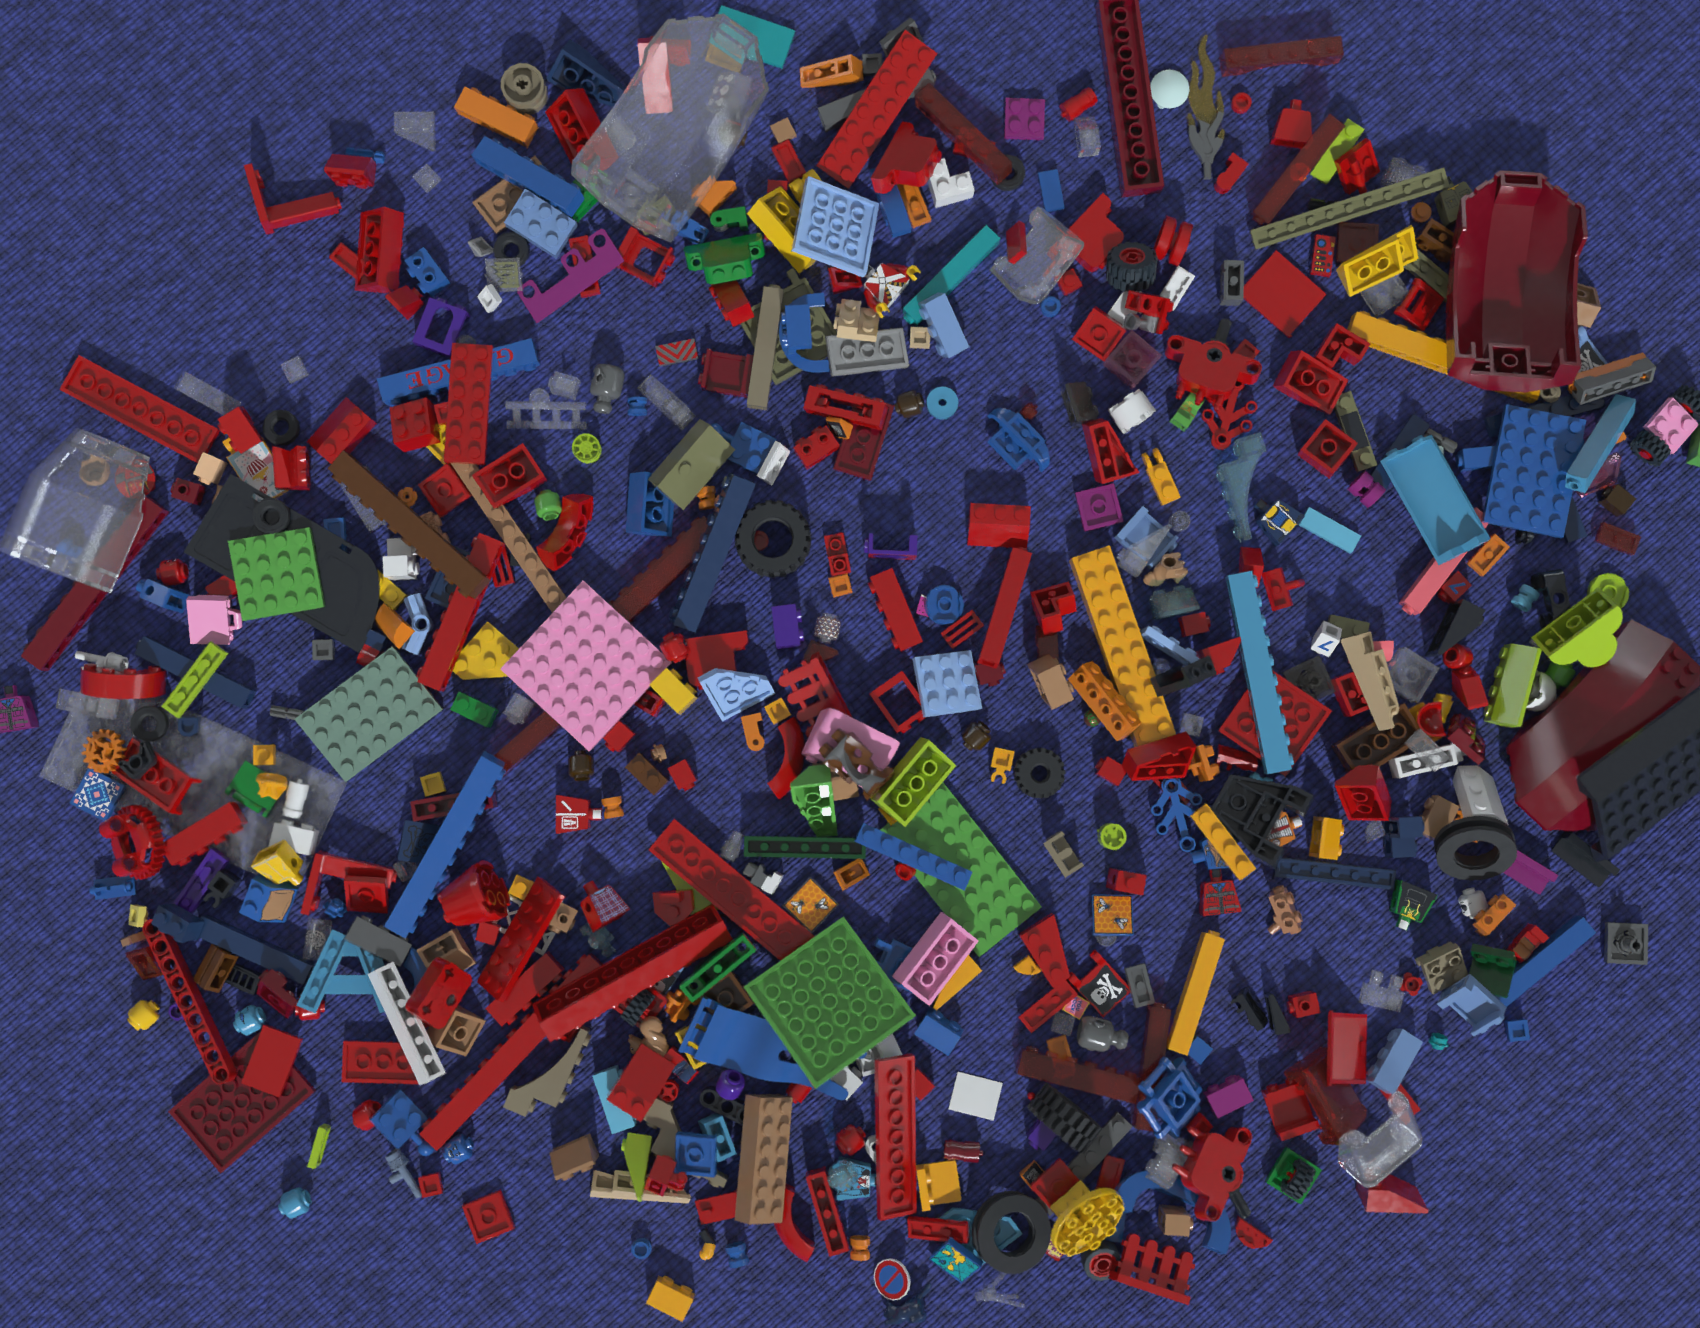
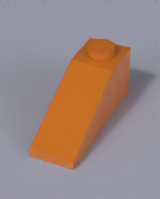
M852 54L800 68L802 88L840 86L864 81L862 61Z

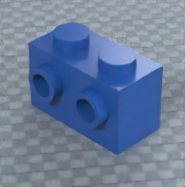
M424 247L404 260L408 265L405 269L412 278L417 277L420 281L417 285L424 294L428 292L433 297L451 284Z
M929 1008L918 1024L914 1034L949 1056L961 1038L964 1029L957 1022L945 1018L940 1011Z

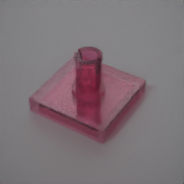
M1618 452L1608 455L1586 493L1576 491L1580 498L1617 483L1622 458Z

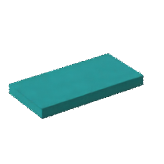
M721 5L708 43L710 44L711 41L749 54L748 58L783 69L795 30Z

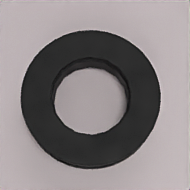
M1470 816L1455 820L1444 826L1434 840L1436 860L1440 869L1449 876L1461 880H1483L1495 877L1509 869L1517 857V847L1512 829L1503 821L1492 817ZM1472 841H1485L1495 845L1489 852L1478 856H1466L1456 852L1460 846Z
M1017 1191L997 1193L988 1198L978 1209L972 1225L973 1244L978 1255L994 1269L1007 1274L1025 1272L1034 1267L1043 1258L1048 1249L1051 1239V1225L1048 1215L1037 1201L1024 1193ZM1011 1212H1020L1028 1221V1236L1019 1249L1012 1252H1003L995 1245V1227L1004 1215Z

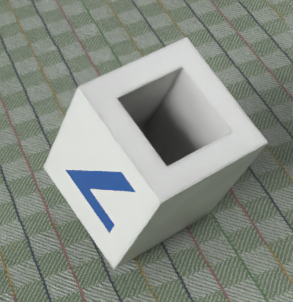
M1323 621L1313 636L1311 649L1318 654L1329 657L1340 642L1342 629Z

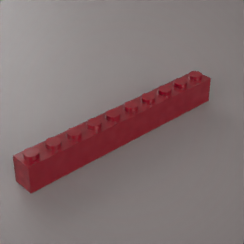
M143 495L138 498L134 503L132 511L122 518V524L119 528L110 534L106 545L100 547L96 558L87 564L83 575L74 581L70 592L61 598V604L58 608L49 614L45 625L36 631V636L32 642L26 644L21 657L38 670L49 671L159 527L169 511L150 497Z

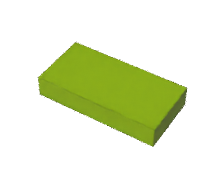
M324 1123L318 1127L307 1165L308 1168L315 1169L321 1164L331 1125Z

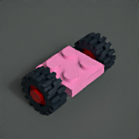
M1681 385L1643 426L1646 431H1641L1629 445L1631 447L1630 450L1634 451L1633 454L1637 455L1638 459H1642L1644 463L1648 462L1650 466L1654 465V467H1657L1663 463L1669 454H1674L1699 425L1696 422L1700 420L1699 390L1695 391L1693 387L1689 388L1688 385Z

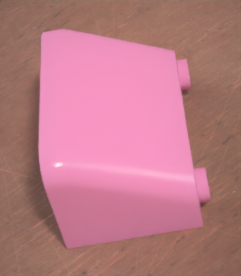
M827 708L820 711L801 754L806 756L805 760L810 763L817 764V762H823L825 758L818 750L826 742L835 748L838 743L831 736L840 728L847 734L853 732L873 753L871 757L873 763L878 768L884 770L893 758L900 742L838 710ZM855 749L854 753L861 757L862 752L859 749ZM860 765L858 767V771L860 773H866L868 771V768L864 765Z

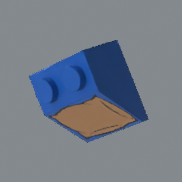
M259 873L252 879L239 913L257 922L285 923L299 888L286 881L279 885L275 884Z

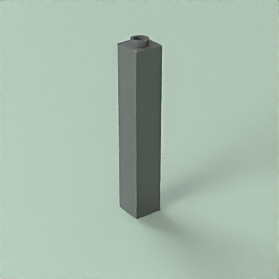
M928 67L908 99L934 89L936 76L933 70H929ZM865 89L818 108V116L825 133L843 125Z

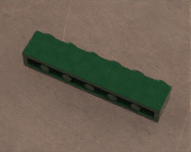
M744 836V857L866 859V847L854 842L856 837Z

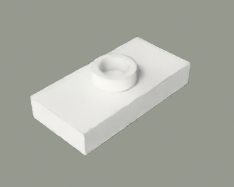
M1178 266L1159 296L1170 298V301L1174 302V310L1195 275Z
M775 441L757 477L767 484L773 485L790 450Z

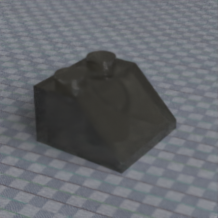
M1074 382L1064 385L1060 393L1072 430L1082 427L1083 423L1096 420L1099 412L1097 406L1092 404L1091 398L1093 393L1091 387L1087 386L1086 382Z

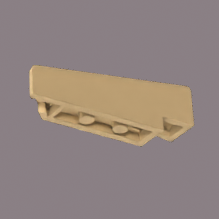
M1371 631L1341 639L1342 646L1378 730L1394 728L1395 725L1392 719L1393 715L1398 714L1399 705L1383 649L1374 651Z
M594 1170L590 1197L637 1200L628 1171L615 1170L614 1175ZM649 1174L646 1175L645 1185H646V1182H647V1179H648ZM668 1187L663 1197L645 1189L642 1197L643 1201L689 1203L691 1195L687 1194L684 1189L676 1192Z

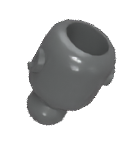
M597 364L594 367L590 381V393L597 397V401L593 405L595 412L610 414L612 411L611 400L618 399L622 393L625 376L622 368L611 364Z
M1084 1016L1079 1023L1077 1042L1081 1047L1090 1051L1104 1052L1111 1045L1118 1049H1124L1127 1046L1128 1033L1125 1030L1115 1031L1110 1020Z

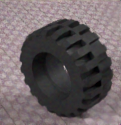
M765 500L764 503L758 502L754 504V507L748 508L745 511L734 540L737 553L749 570L762 577L775 578L779 576L785 577L789 573H794L799 566L803 565L810 552L811 533L807 520L793 505L783 503L781 500H777V502ZM779 521L789 528L792 535V543L784 555L770 558L762 555L757 550L754 543L755 533L765 522Z

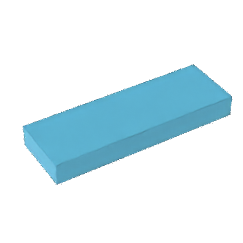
M1310 507L1306 509L1305 517L1298 524L1350 554L1361 538V535Z

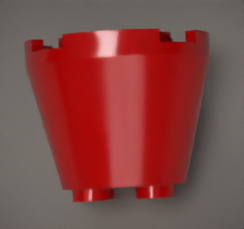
M482 860L473 864L445 887L442 892L438 893V900L444 910L443 917L447 923L452 922L456 926L496 921L508 916L507 906L511 905L508 889L503 878H498L492 870L494 866L490 862Z

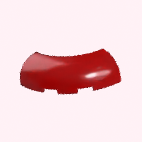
M571 494L562 497V511L554 531L542 544L536 547L541 561L553 571L560 569L571 560V554L576 547H581L587 535L585 529L588 520H592L593 496Z
M795 716L778 726L784 741V759L776 776L767 783L779 800L791 790L790 783L800 775L805 756L801 754L805 746L804 736Z
M785 1183L782 1223H774V1226L785 1246L798 1258L807 1262L815 1248V1242L807 1238L796 1226L792 1216L791 1205L795 1187Z

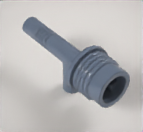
M400 1149L392 1150L385 1156V1159L391 1168V1172L397 1170L399 1172L391 1175L389 1181L394 1184L404 1179L416 1199L422 1196L421 1190L405 1166L409 1159L406 1158Z

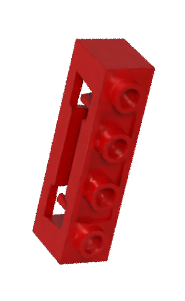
M816 384V387L809 385L803 407L806 413L842 418L849 423L881 431L888 411L887 404L880 398L873 397L871 400L859 393L850 395L841 389L832 391L820 384ZM828 399H831L834 403L863 409L862 414L864 417L860 416L857 412L829 406L830 402Z

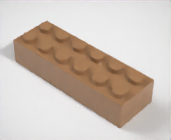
M746 1094L735 1210L736 1221L749 1225L782 1223L793 1097L780 1094Z

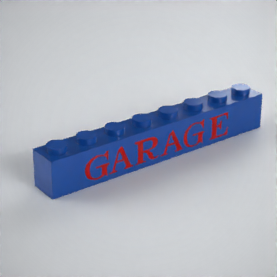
M532 338L493 348L491 381L498 379V376H513L517 374V371H532L536 369V366H540L535 342ZM451 359L377 378L382 401L386 405L393 407L402 404V401L409 400L411 402L421 399V396L428 395L432 397L439 395L440 391H449Z

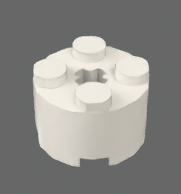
M1140 389L1130 393L1123 398L1124 401L1119 404L1117 403L1108 410L1111 418L1123 434L1130 431L1131 427L1142 423L1156 411Z

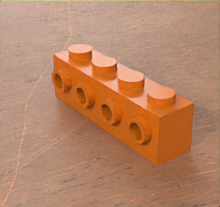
M1093 661L1082 664L1068 678L1069 682L1116 741L1127 738L1142 724L1137 713L1131 710L1125 698L1115 690L1113 683L1103 675L1100 667Z

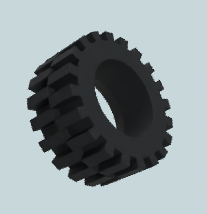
M1047 1082L1027 1106L1056 1135L1060 1136L1082 1154L1086 1152L1103 1130L1086 1112Z

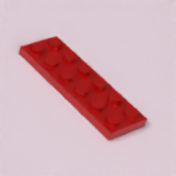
M452 343L444 451L445 463L486 465L493 345Z
M538 876L477 980L499 1002H505L565 898L562 893Z

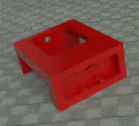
M630 227L618 249L624 262L618 265L617 268L657 287L659 283L661 284L666 277L665 271L668 266L671 267L673 264L675 253L672 247L668 249L639 234L637 229ZM644 247L664 257L654 277L634 267V262Z

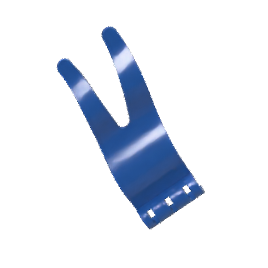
M702 997L678 1049L679 1052L688 1053L694 1059L701 1062L737 1070L754 1078L774 1082L797 1083L814 1088L797 1063L779 1059V1053L787 1049L766 1019L724 1007L711 998ZM704 1007L713 1009L715 1011L714 1015L703 1010ZM696 1024L706 1027V1032L696 1028ZM688 1041L699 1045L698 1049L687 1045ZM866 1052L865 1054H863L861 1057H859L858 1059H863V1058H865L866 1055H867V1052ZM831 1079L816 1089L838 1100H845L848 1097V1090Z

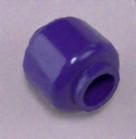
M727 1069L721 1073L716 1083V1091L722 1098L734 1100L741 1094L745 1085V1079L739 1071Z

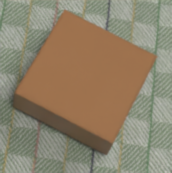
M788 117L770 126L778 144L796 137Z

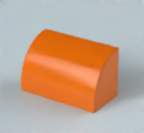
M385 603L377 611V627L400 649L415 630Z

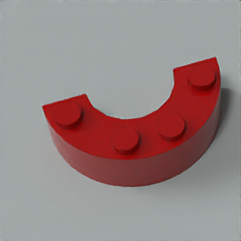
M91 663L84 664V667L81 666L80 692L87 696L109 699H141L166 694V670L161 669L159 666H148V669L139 671L133 668L115 671V668L97 667V664Z

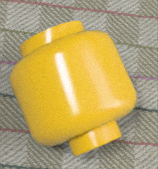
M140 1000L128 1011L129 1018L127 1020L136 1030H147L159 1019L157 1010L160 1008L152 1000L149 1002Z

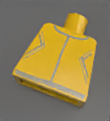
M282 840L259 851L251 864L253 869L278 885L289 880L294 886H297L304 878L299 873L303 860L286 840Z

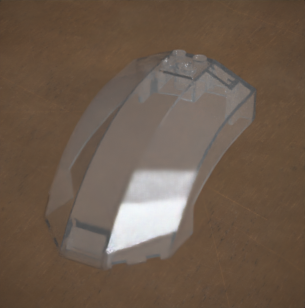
M716 14L715 17L705 18L704 16L687 17L685 20L667 19L646 46L641 66L616 104L573 159L571 175L603 206L629 224L671 243L727 165L769 91L757 36L725 14Z

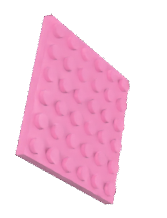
M582 581L505 663L501 670L588 751H591L650 687L649 684L668 668L672 662L667 661L663 653L585 581Z

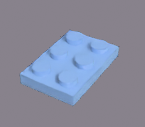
M1148 626L1140 632L1144 640L1185 666L1200 659L1192 649L1188 647L1184 649L1179 646L1180 642L1175 638H1167L1162 635L1163 631L1156 626Z

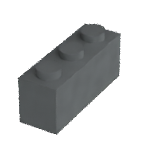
M366 916L356 917L344 940L388 963L394 962L396 967H400L412 944L408 943L409 939L400 935L396 937L390 934L391 931L383 925L379 927L373 925V920Z

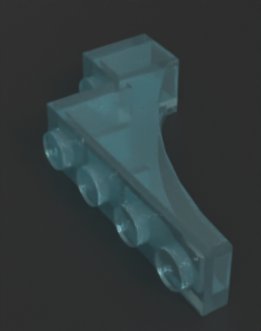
M1261 432L1237 439L1234 442L1233 451L1239 459L1221 464L1217 467L1218 470L1216 471L1218 481L1222 482L1223 499L1229 505V518L1233 520L1235 525L1233 528L1236 539H1239L1240 543L1252 539L1247 512L1248 493L1260 456L1267 451Z

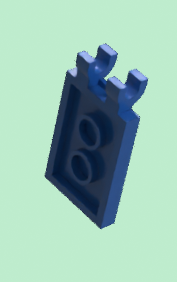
M877 937L874 945L884 951L879 961L875 959L892 984L911 992L894 979L892 975L913 948L895 939L889 944Z

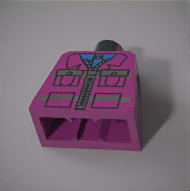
M16 685L3 687L5 698L0 699V733L39 727L31 698L29 696H18Z

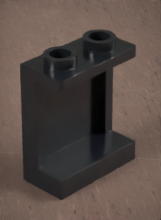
M1206 656L1184 667L1179 665L1150 678L1157 697L1193 686L1217 673L1210 656Z

